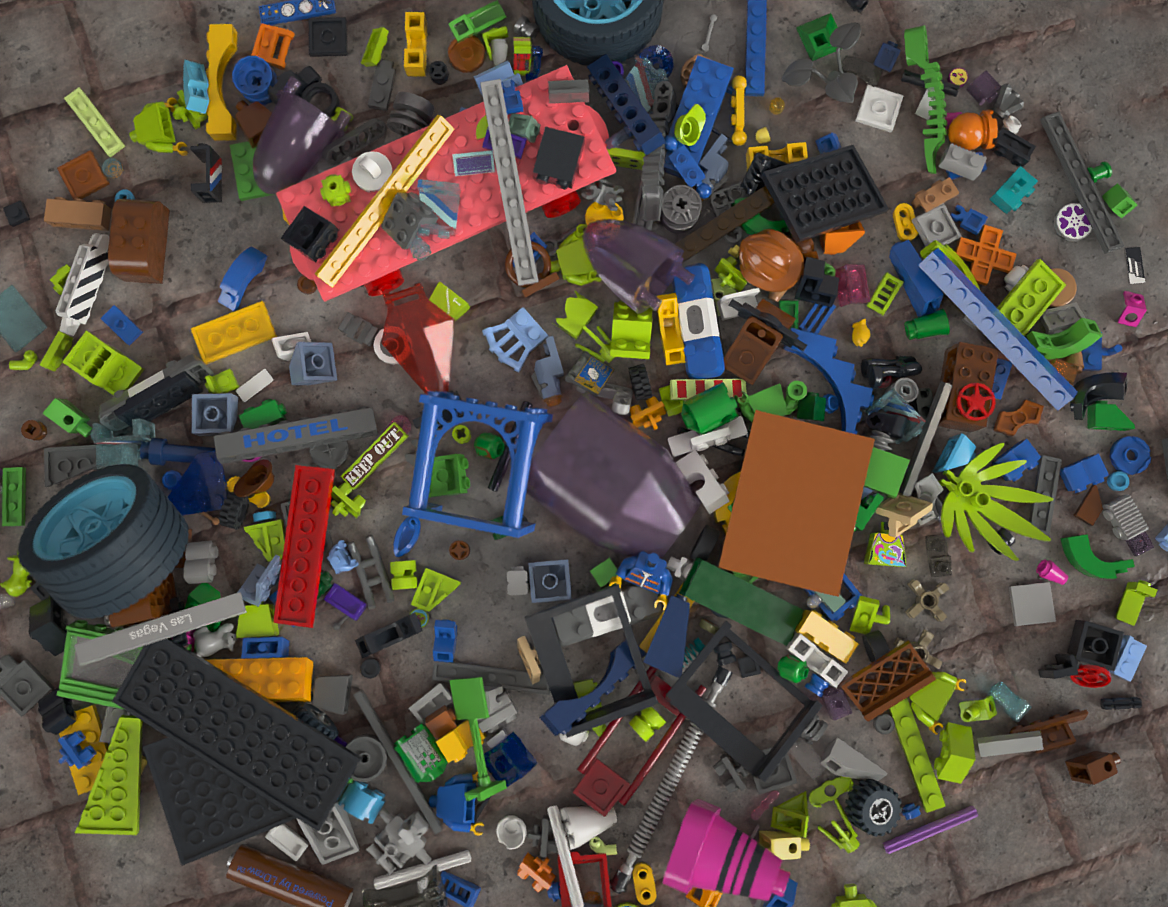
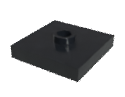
M346 17L308 18L310 57L348 56Z

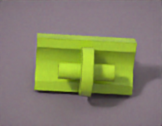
M183 90L178 91L179 99L177 100L178 104L173 106L175 108L172 114L176 120L182 119L183 122H187L189 119L195 129L200 128V122L208 118L207 113L204 114L186 109Z
M732 256L726 259L722 258L714 270L723 281L720 286L724 288L728 285L732 289L735 288L741 292L748 282L742 276L741 271L735 268L737 260Z
M346 482L338 488L334 486L331 495L334 500L330 503L335 508L332 514L337 516L341 513L346 517L350 513L357 519L366 500L360 495H357L353 500L348 498L347 496L352 492V488Z

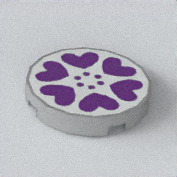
M1070 203L1063 206L1054 217L1056 233L1067 241L1076 242L1082 240L1092 231L1086 214L1079 203Z

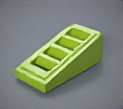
M885 272L866 306L884 315L904 282ZM886 281H889V282H891L892 284H894V285H895L894 288H892V287H890L889 285L885 284ZM884 287L891 291V294L889 295L881 289ZM878 294H881L884 297L888 298L887 301L885 302L884 300L877 297ZM876 300L877 302L883 304V308H880L877 305L873 304L874 301Z

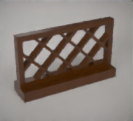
M909 640L842 681L840 685L861 711L866 721L869 722L932 683L936 678ZM908 648L911 650L909 658L900 657L903 651ZM894 661L892 669L883 668L884 663ZM898 662L907 663L906 669H897ZM912 663L921 664L917 669L910 670ZM870 672H876L875 679H866V675ZM881 673L890 674L888 681L879 680ZM895 674L903 675L901 679L893 681ZM852 683H859L858 690L849 689L848 686ZM864 684H873L871 691H863ZM878 685H886L885 689L876 692ZM860 696H869L864 702H859Z

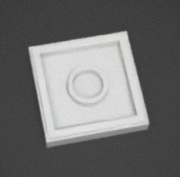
M867 84L855 121L892 132L903 95Z

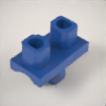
M80 730L58 739L63 747L59 750L63 756L58 760L60 764L67 762L70 767L76 765L79 770L91 764L90 760L97 753L91 746H87L82 750L79 743L85 740V736Z

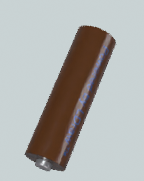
M244 844L240 845L236 853L231 854L227 863L229 868L226 878L228 880L296 907H348L353 895L354 888Z

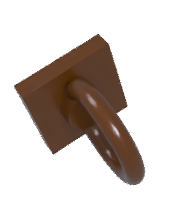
M532 241V250L537 251L541 255L544 267L543 271L537 274V283L520 286L525 288L520 291L523 298L560 279L556 272L549 275L551 259L547 250L540 244ZM510 249L505 259V270L510 280L518 285L517 275L513 270L512 249Z

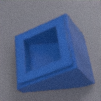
M833 132L815 140L820 154L841 148L838 136Z

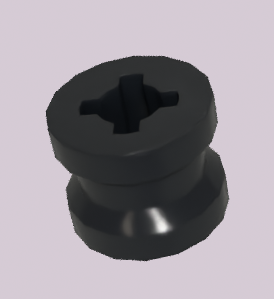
M434 61L430 64L428 70L433 83L437 85L445 84L449 79L445 63Z

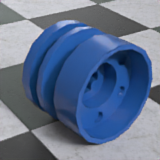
M246 56L240 59L232 71V80L235 87L250 103L258 101L262 105H267L273 102L268 97L267 91L270 85L273 88L278 82L276 79L278 76L271 66L258 56Z

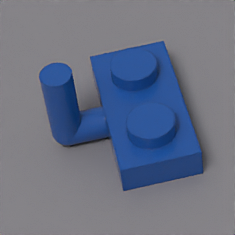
M1101 337L1094 344L1081 351L1084 369L1082 370H1102V355L1111 356L1122 351V346L1118 344L1110 348H1102Z

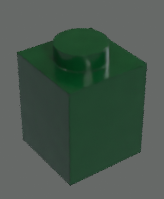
M807 392V396L798 401L797 419L824 421L826 398L819 397V393Z

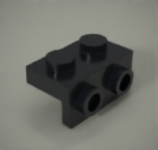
M1002 128L993 142L995 147L990 150L994 151L997 156L1010 160L1013 165L1023 168L1030 161V156L1036 146L1009 130Z

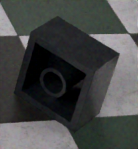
M1075 620L1067 654H1074L1078 662L1105 667L1106 670L1115 671L1124 632L1084 620Z

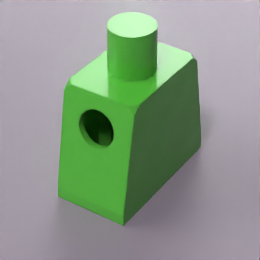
M55 398L43 412L46 417L69 433L77 434L79 432L87 438L94 430L87 424L90 418L67 399Z

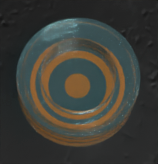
M109 158L104 161L102 171L109 178L115 179L122 175L123 165L117 159Z

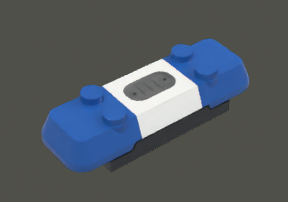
M702 263L679 267L673 271L671 280L673 292L677 295L678 317L684 344L686 373L690 379L718 377L725 370V355L710 271Z

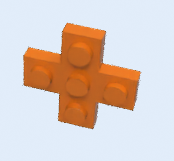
M988 225L982 227L978 242L960 237L955 250L962 260L972 262L970 271L976 282L984 286L989 282L992 269L1009 273L1013 268L1016 253L998 248L1003 230Z

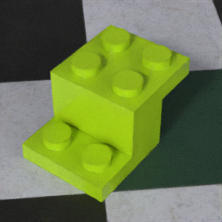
M628 301L614 302L611 357L650 358L652 304L646 302L629 303Z
M87 330L63 360V363L92 384L104 388L113 396L118 390L126 391L130 389L145 370L119 350L104 343Z

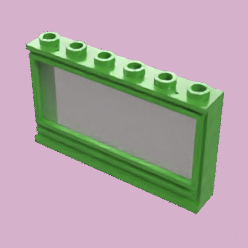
M76 620L74 623L66 626L67 635L57 696L123 709L113 703L112 700L144 646L80 666L74 645L123 630L124 628H107L105 624L92 625L88 624L85 620ZM188 644L184 647L191 651L192 645Z

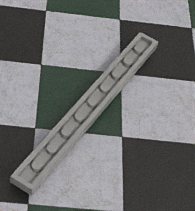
M501 79L480 82L518 286L537 283L538 276Z

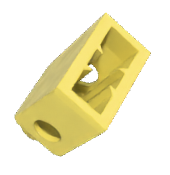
M759 831V844L782 860L799 859L801 851H809L810 849L808 838H800V836L786 831Z

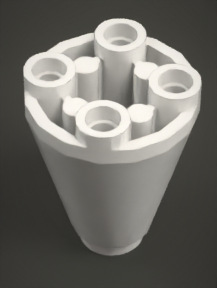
M591 806L564 807L559 809L570 850L580 847L612 827L614 823H617L613 807L606 817L602 816Z

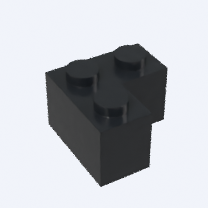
M806 257L802 276L796 284L794 299L828 307L833 306L838 293L839 278L824 274L826 261Z
M49 596L30 607L28 633L33 640H37L42 645L45 651H49L52 655L57 656L64 652L67 635L66 626L68 624L63 620V608Z

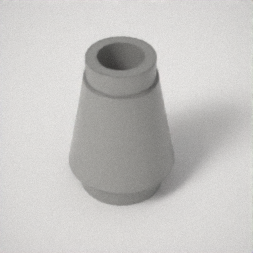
M505 39L492 40L489 47L494 65L497 66L507 61L508 44H506Z

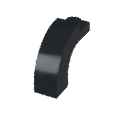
M1101 373L1086 377L1073 386L1077 390V394L1070 401L1071 412H1074V420H1083L1087 407L1093 402L1104 399L1124 400L1127 392V373Z
M412 613L392 624L356 639L355 643L361 657L365 658L422 632L423 629L416 613Z

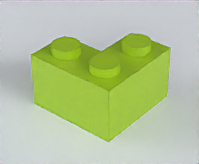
M948 722L945 728L940 731L939 740L942 741L940 756L935 759L934 769L937 770V779L961 784L976 760L972 727Z

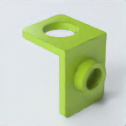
M506 26L499 29L492 28L482 34L490 61L493 58L489 43L494 39L507 38L508 30Z

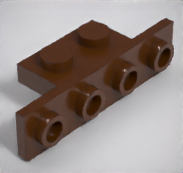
M1075 709L1065 716L1057 714L1050 717L1047 721L1036 720L1026 727L1022 725L1011 728L1009 734L1040 731L1043 750H1037L1035 753H1043L1075 744L1076 739L1068 724L1084 720L1089 713L1087 710L1080 711V709Z

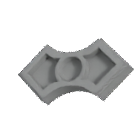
M933 473L915 483L917 498L933 503L932 511L917 520L920 525L931 521L939 515L935 502L938 494L944 489Z

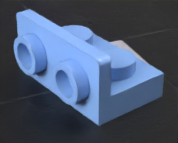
M1124 635L1115 671H1108L1131 682L1147 646L1134 640L1132 636Z

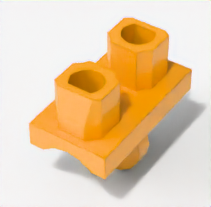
M655 396L646 400L648 408L641 410L639 405L630 407V417L635 429L643 425L644 428L651 426L653 430L658 429L656 423L662 421L661 416L666 414L663 402H659Z

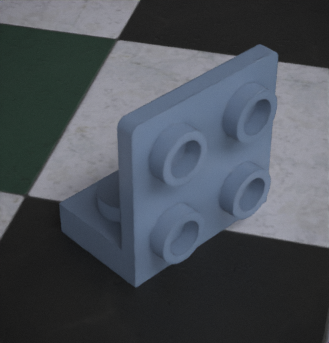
M275 555L267 568L259 564L255 566L237 592H241L244 601L259 607L262 601L268 599L271 587L276 586L279 582L280 556Z

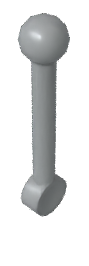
M715 14L710 16L711 22L705 44L702 45L703 52L709 50L708 43L714 22L717 20Z

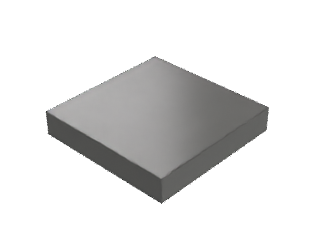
M944 203L911 220L925 247L934 240H937L944 246L962 237Z
M1050 582L1008 586L1014 626L1056 622Z

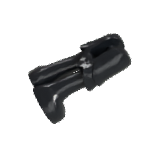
M896 356L895 359L866 358L861 362V374L864 378H868L872 389L880 387L884 377L905 378L919 375L922 372V366L914 356Z

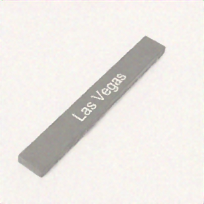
M241 592L76 644L74 646L80 666L246 613Z

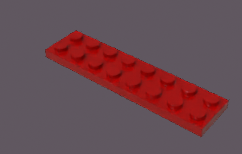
M295 465L273 623L313 628L335 469Z

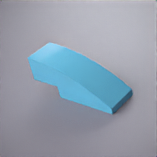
M184 60L183 86L186 109L206 114L210 100L207 93L209 83L204 65Z

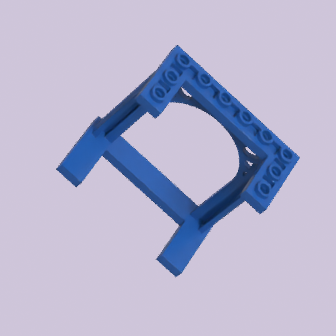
M428 391L427 394H420L419 402L424 403L409 505L403 507L402 515L516 538L534 532L536 523L522 521L531 459L538 434L546 422H552L553 414L547 413L548 409L525 408V411L517 410L518 406L505 404V408L497 407V402L486 401L485 404L478 403L479 399L466 398V401L459 400V396L445 391ZM444 409L451 412L453 416L452 422L448 423L443 419L442 411ZM457 412H464V416L462 418H459L457 416ZM479 413L482 415L481 419L477 418ZM505 417L500 425L495 423L496 418L501 420ZM467 421L485 423L496 429L509 447L511 472L502 523L443 512V505L428 503L437 445L442 436L459 423ZM510 421H515L517 424L515 431L506 433L504 430L505 425ZM440 424L443 425L442 430H438ZM519 434L518 438H515L516 444L512 443L511 438Z

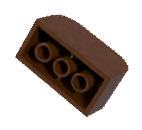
M117 199L114 203L108 262L113 275L124 282L163 284L170 210L160 201Z

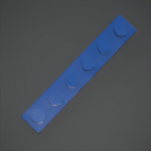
M747 0L745 79L747 84L745 96H764L767 0Z

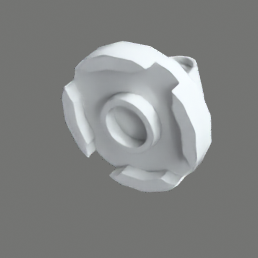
M372 151L360 155L352 168L354 181L360 189L366 192L379 191L393 173L392 165L387 157L379 152Z

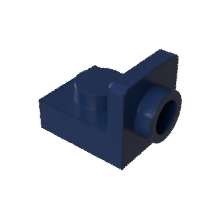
M888 41L887 44L882 43L873 65L891 72L901 51L897 49L898 44Z

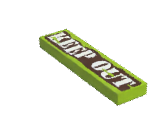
M393 422L341 475V478L353 490H356L409 436L396 422Z

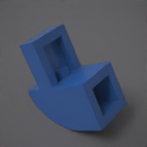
M447 619L435 620L434 661L453 663L457 641V625L455 621Z

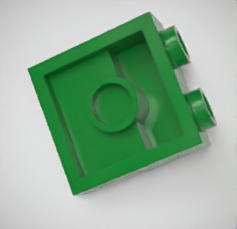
M876 493L864 497L860 501L854 532L864 529L884 499L883 496Z

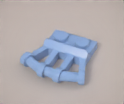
M524 307L507 319L505 323L482 330L483 335L487 338L489 350L499 357V362L513 367L514 371L518 373L529 353L548 337L547 333ZM505 329L510 330L498 342L495 341L493 333ZM515 336L519 341L504 353L500 347ZM522 346L525 347L519 361L510 358Z

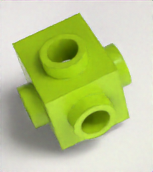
M336 174L329 175L326 179L321 180L323 188H320L322 198L327 200L331 207L351 202L349 196L351 188L348 180L344 181L341 175Z

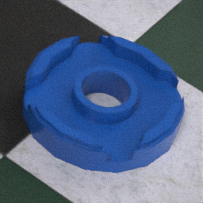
M1127 436L1120 438L1113 443L1110 449L1111 464L1117 471L1124 472L1127 475L1141 473L1151 462L1150 448L1139 437ZM1128 450H1131L1135 455L1132 461L1126 456Z

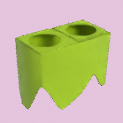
M575 291L577 298L569 297L566 300L565 312L567 318H556V321L559 325L557 326L558 328L577 340L584 330L582 326L588 325L597 312L598 306Z

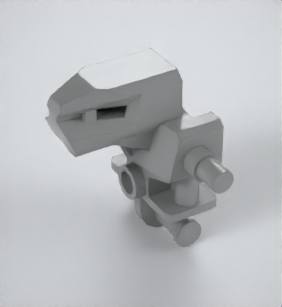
M383 807L379 815L387 825L380 834L378 833L374 837V841L383 849L384 853L382 854L375 847L374 843L366 851H369L377 860V865L381 864L388 872V875L393 873L396 867L387 860V856L399 868H402L406 861L415 855L427 865L431 858L423 849L426 838L422 836L430 827L427 819L420 811H414L405 820L403 813H398L394 817Z

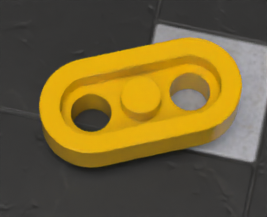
M907 203L899 204L893 211L897 236L903 242L907 240L912 241L918 234L911 221L915 218L913 208ZM903 212L905 217H901L899 213ZM904 230L909 232L908 236L904 234Z
M639 862L632 870L636 897L641 904L650 905L656 899L652 868L646 862ZM645 871L647 874L645 877H640L639 873ZM649 892L650 896L648 898L643 897V893Z

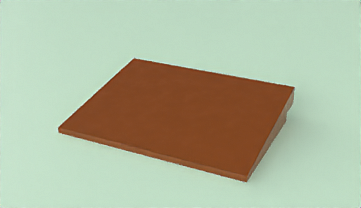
M755 410L718 568L839 597L875 439Z

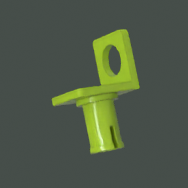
M992 695L982 700L959 703L960 716L964 722L990 720L997 715Z

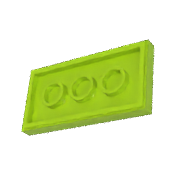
M1036 259L997 309L1025 336L1064 289L1066 284L1041 259Z

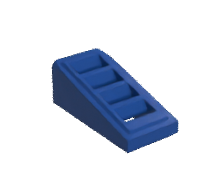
M442 871L434 890L464 907H473L481 887L446 871ZM448 879L450 881L447 888L445 889L443 887L445 885L446 880ZM454 883L457 884L454 892H451ZM461 887H463L464 890L462 892V895H458L461 890ZM470 891L471 894L469 896V899H467V894Z

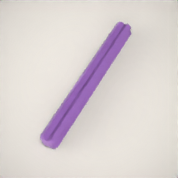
M969 806L883 843V847L888 854H891L978 816L975 807Z

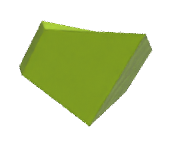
M806 791L773 807L771 827L806 837L809 818Z

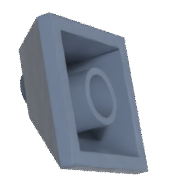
M296 343L289 365L292 385H313L337 381L332 343Z

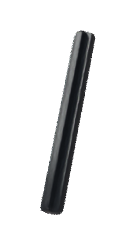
M523 401L520 411H525V408H532V403ZM514 422L510 433L514 432L517 428L516 422ZM519 434L511 438L512 443L516 444L515 438H518ZM507 443L488 485V489L494 492L498 491L511 460Z

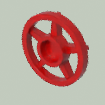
M968 384L957 395V408L961 415L969 420H983L989 417L995 408V395L984 384ZM975 387L973 395H962L967 388ZM979 387L987 391L989 396L983 397L979 394ZM961 398L967 400L969 408L966 413L961 406ZM991 399V407L987 413L983 406L985 401ZM972 410H980L984 416L972 417L969 414Z
M1080 664L1079 674L1070 676L1074 683L1089 688L1103 687L1111 682L1110 672L1105 667Z

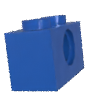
M283 637L243 638L242 659L289 657V640Z

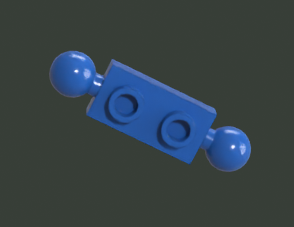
M667 135L664 138L666 142L664 143L665 148L673 152L668 157L687 185L691 188L696 186V192L701 199L708 198L712 190L710 185L702 182L706 178L705 174L685 145L679 148L676 137L674 135Z

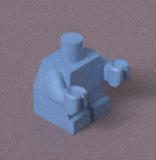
M340 540L329 551V556L326 557L336 574L342 571H350L359 565L356 559L348 556L349 553L345 548L347 544L344 543V540Z

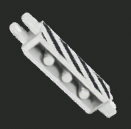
M94 233L91 236L92 238H90L89 244H82L77 250L56 308L57 315L62 317L60 332L74 336L79 325L86 324L90 317L91 307L96 300L99 285L103 281L104 271L109 264L107 250L110 238L106 234Z

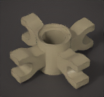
M912 579L907 583L909 588L917 595L915 598L916 603L905 611L909 618H915L924 609H928L936 621L942 622L947 618L946 614L937 606L939 603L938 597L950 589L945 583L940 582L930 592L925 591L917 579ZM926 595H928L931 600L930 604L927 606L923 602V598Z
M923 629L918 642L911 644L915 650L922 649L920 657L924 662L939 669L943 662L930 655L926 649L934 634ZM896 637L893 644L898 647L905 641ZM908 648V649L905 650V651L907 652V655L909 656L911 650ZM907 663L904 664L902 670L906 669ZM912 663L910 670H915L918 664Z

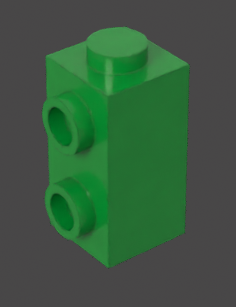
M272 399L263 401L259 407L247 408L243 411V414L239 415L243 427L251 429L259 428V426L264 424L272 426L287 420L285 416L287 411L284 404Z

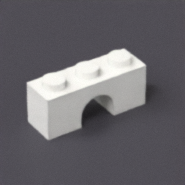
M694 450L676 462L689 484L696 480L705 481L704 486L696 491V494L709 514L729 502L727 488L723 483L719 485L717 482L718 475L713 468L708 469L706 465L709 463L703 454L699 456L697 451Z
M796 632L793 639L785 646L786 650L803 662L806 661L807 667L835 688L848 673L847 670L816 648V645L800 633Z

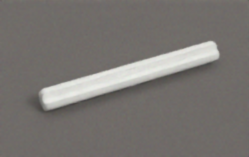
M557 805L551 806L547 810L573 907H584Z
M469 850L432 860L427 865L422 863L393 872L390 875L386 874L375 877L374 887L376 890L469 863L471 862Z

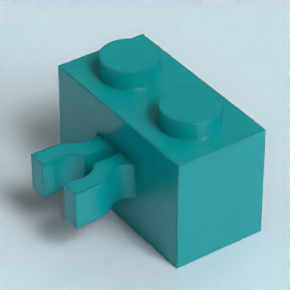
M1020 166L989 200L1005 214L1011 210L1015 212L1023 204L1020 200L1024 196L1028 198L1035 191L1033 186L1038 181Z

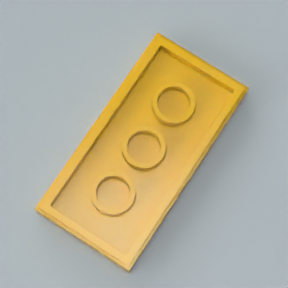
M264 301L191 328L200 356L205 364L277 337Z

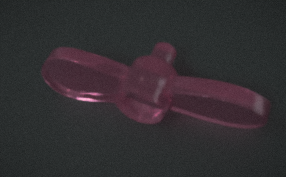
M777 790L770 792L766 800L761 801L760 806L751 812V818L758 820L764 810H767L769 805L777 800L779 792Z

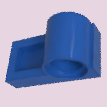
M997 358L992 392L996 399L1001 400L1012 363L1009 360Z

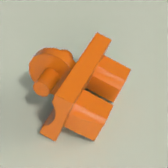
M529 853L524 856L517 875L522 879H526L529 875L535 879L532 887L537 892H541L544 888L548 890L555 878V875L551 872L552 868L547 865L550 860L548 857L541 860L537 856L534 858Z

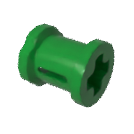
M1106 161L1101 162L1099 166L1094 168H1087L1094 183L1099 179H1107L1112 176V168Z

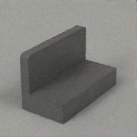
M588 79L548 81L549 104L589 102Z

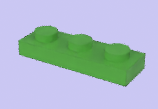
M3 468L2 526H25L26 468Z

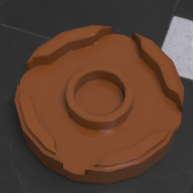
M472 35L460 43H457L456 39H454L449 45L448 57L451 65L456 70L463 73H471L483 65L485 49L483 43Z

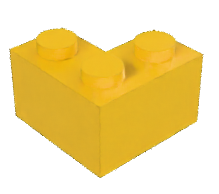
M468 719L436 741L448 763L453 760L457 763L467 754V750L473 746ZM479 728L481 742L483 744L485 743L483 739H485L487 735L485 732L482 733Z

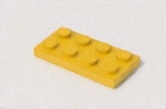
M96 704L75 711L77 721L59 733L61 738L76 731H82L85 736V740L79 743L82 750L87 746H91L97 753L90 760L92 763L87 767L84 766L79 770L76 765L70 767L78 795L92 790L99 769L104 761V756L109 748L108 743L99 742L102 723Z

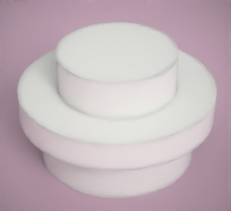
M1009 116L1003 120V128L1015 134L1019 131L1021 123L1017 118Z

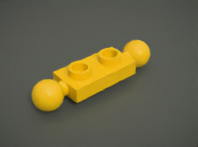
M740 75L734 77L731 83L732 88L735 90V95L731 96V107H734V114L731 115V126H734L732 142L737 146L745 144L747 140V135L743 131L744 89L747 82Z

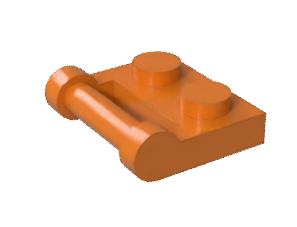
M261 23L251 56L263 58L270 66L284 70L287 52L295 33L287 29ZM279 36L284 38L278 58L276 59L273 56Z

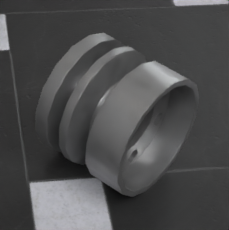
M398 92L393 104L395 110L391 111L386 125L393 132L404 137L427 127L426 122L431 121L435 107L428 100L416 94Z
M676 185L670 188L664 194L660 215L662 225L668 231L675 234H683L690 231L696 225L702 208L699 194L693 188L686 185Z

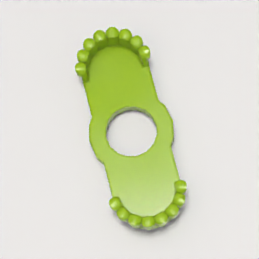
M843 776L827 780L809 793L810 804L816 808H821L822 804L827 801L836 800L839 795L853 790L854 782L851 778ZM827 785L835 787L836 792L833 796L825 794V787Z

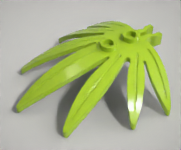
M999 443L973 458L963 468L958 477H955L950 470L943 472V475L947 476L949 482L944 479H940L938 482L941 486H946L949 493L942 505L941 524L944 535L948 538L951 536L955 517L956 527L963 543L970 552H974L965 511L978 532L993 547L1010 559L1018 561V557L979 513L1009 531L1048 542L1051 541L1050 537L1015 512L991 500L990 497L1019 503L1051 502L1054 499L1043 494L1014 487L981 485L982 481L1005 475L1027 462V460L1005 462L977 473L1002 449L1004 443Z

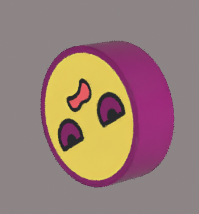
M955 68L950 72L947 80L949 83L960 85L961 88L968 81V73L963 68Z

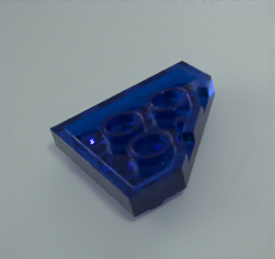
M216 450L197 454L169 494L168 499L182 516L222 509L224 500L227 499L228 490L223 466L217 459Z

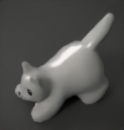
M226 623L215 632L209 631L207 627L198 628L193 634L195 654L202 658L211 656L223 648L233 651L235 641L238 640L236 634L231 633L234 628L233 624Z

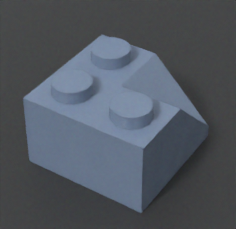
M232 393L192 394V434L198 436H217L221 432H233L238 418L237 396Z
M568 560L528 563L532 603L572 599Z

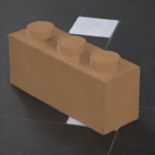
M55 197V199L46 200L44 222L52 227L109 231L111 208L100 200L86 202L83 199L75 198L73 201H69L62 197Z

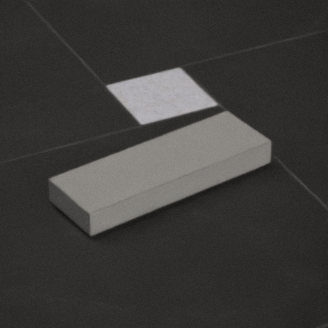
M1040 731L977 738L981 757L1043 750Z

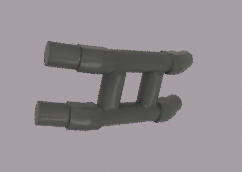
M372 534L365 537L373 556L369 559L362 561L354 541L347 543L352 559H356V562L359 563L356 570L368 609L370 610L376 608L371 586L382 583L387 603L394 601L391 583ZM376 565L379 576L368 579L364 568Z

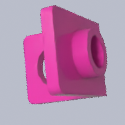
M1125 291L1123 295L1126 307L1120 315L1118 323L1137 327L1147 311L1144 296ZM1129 313H1135L1137 318L1128 321L1125 319V316Z

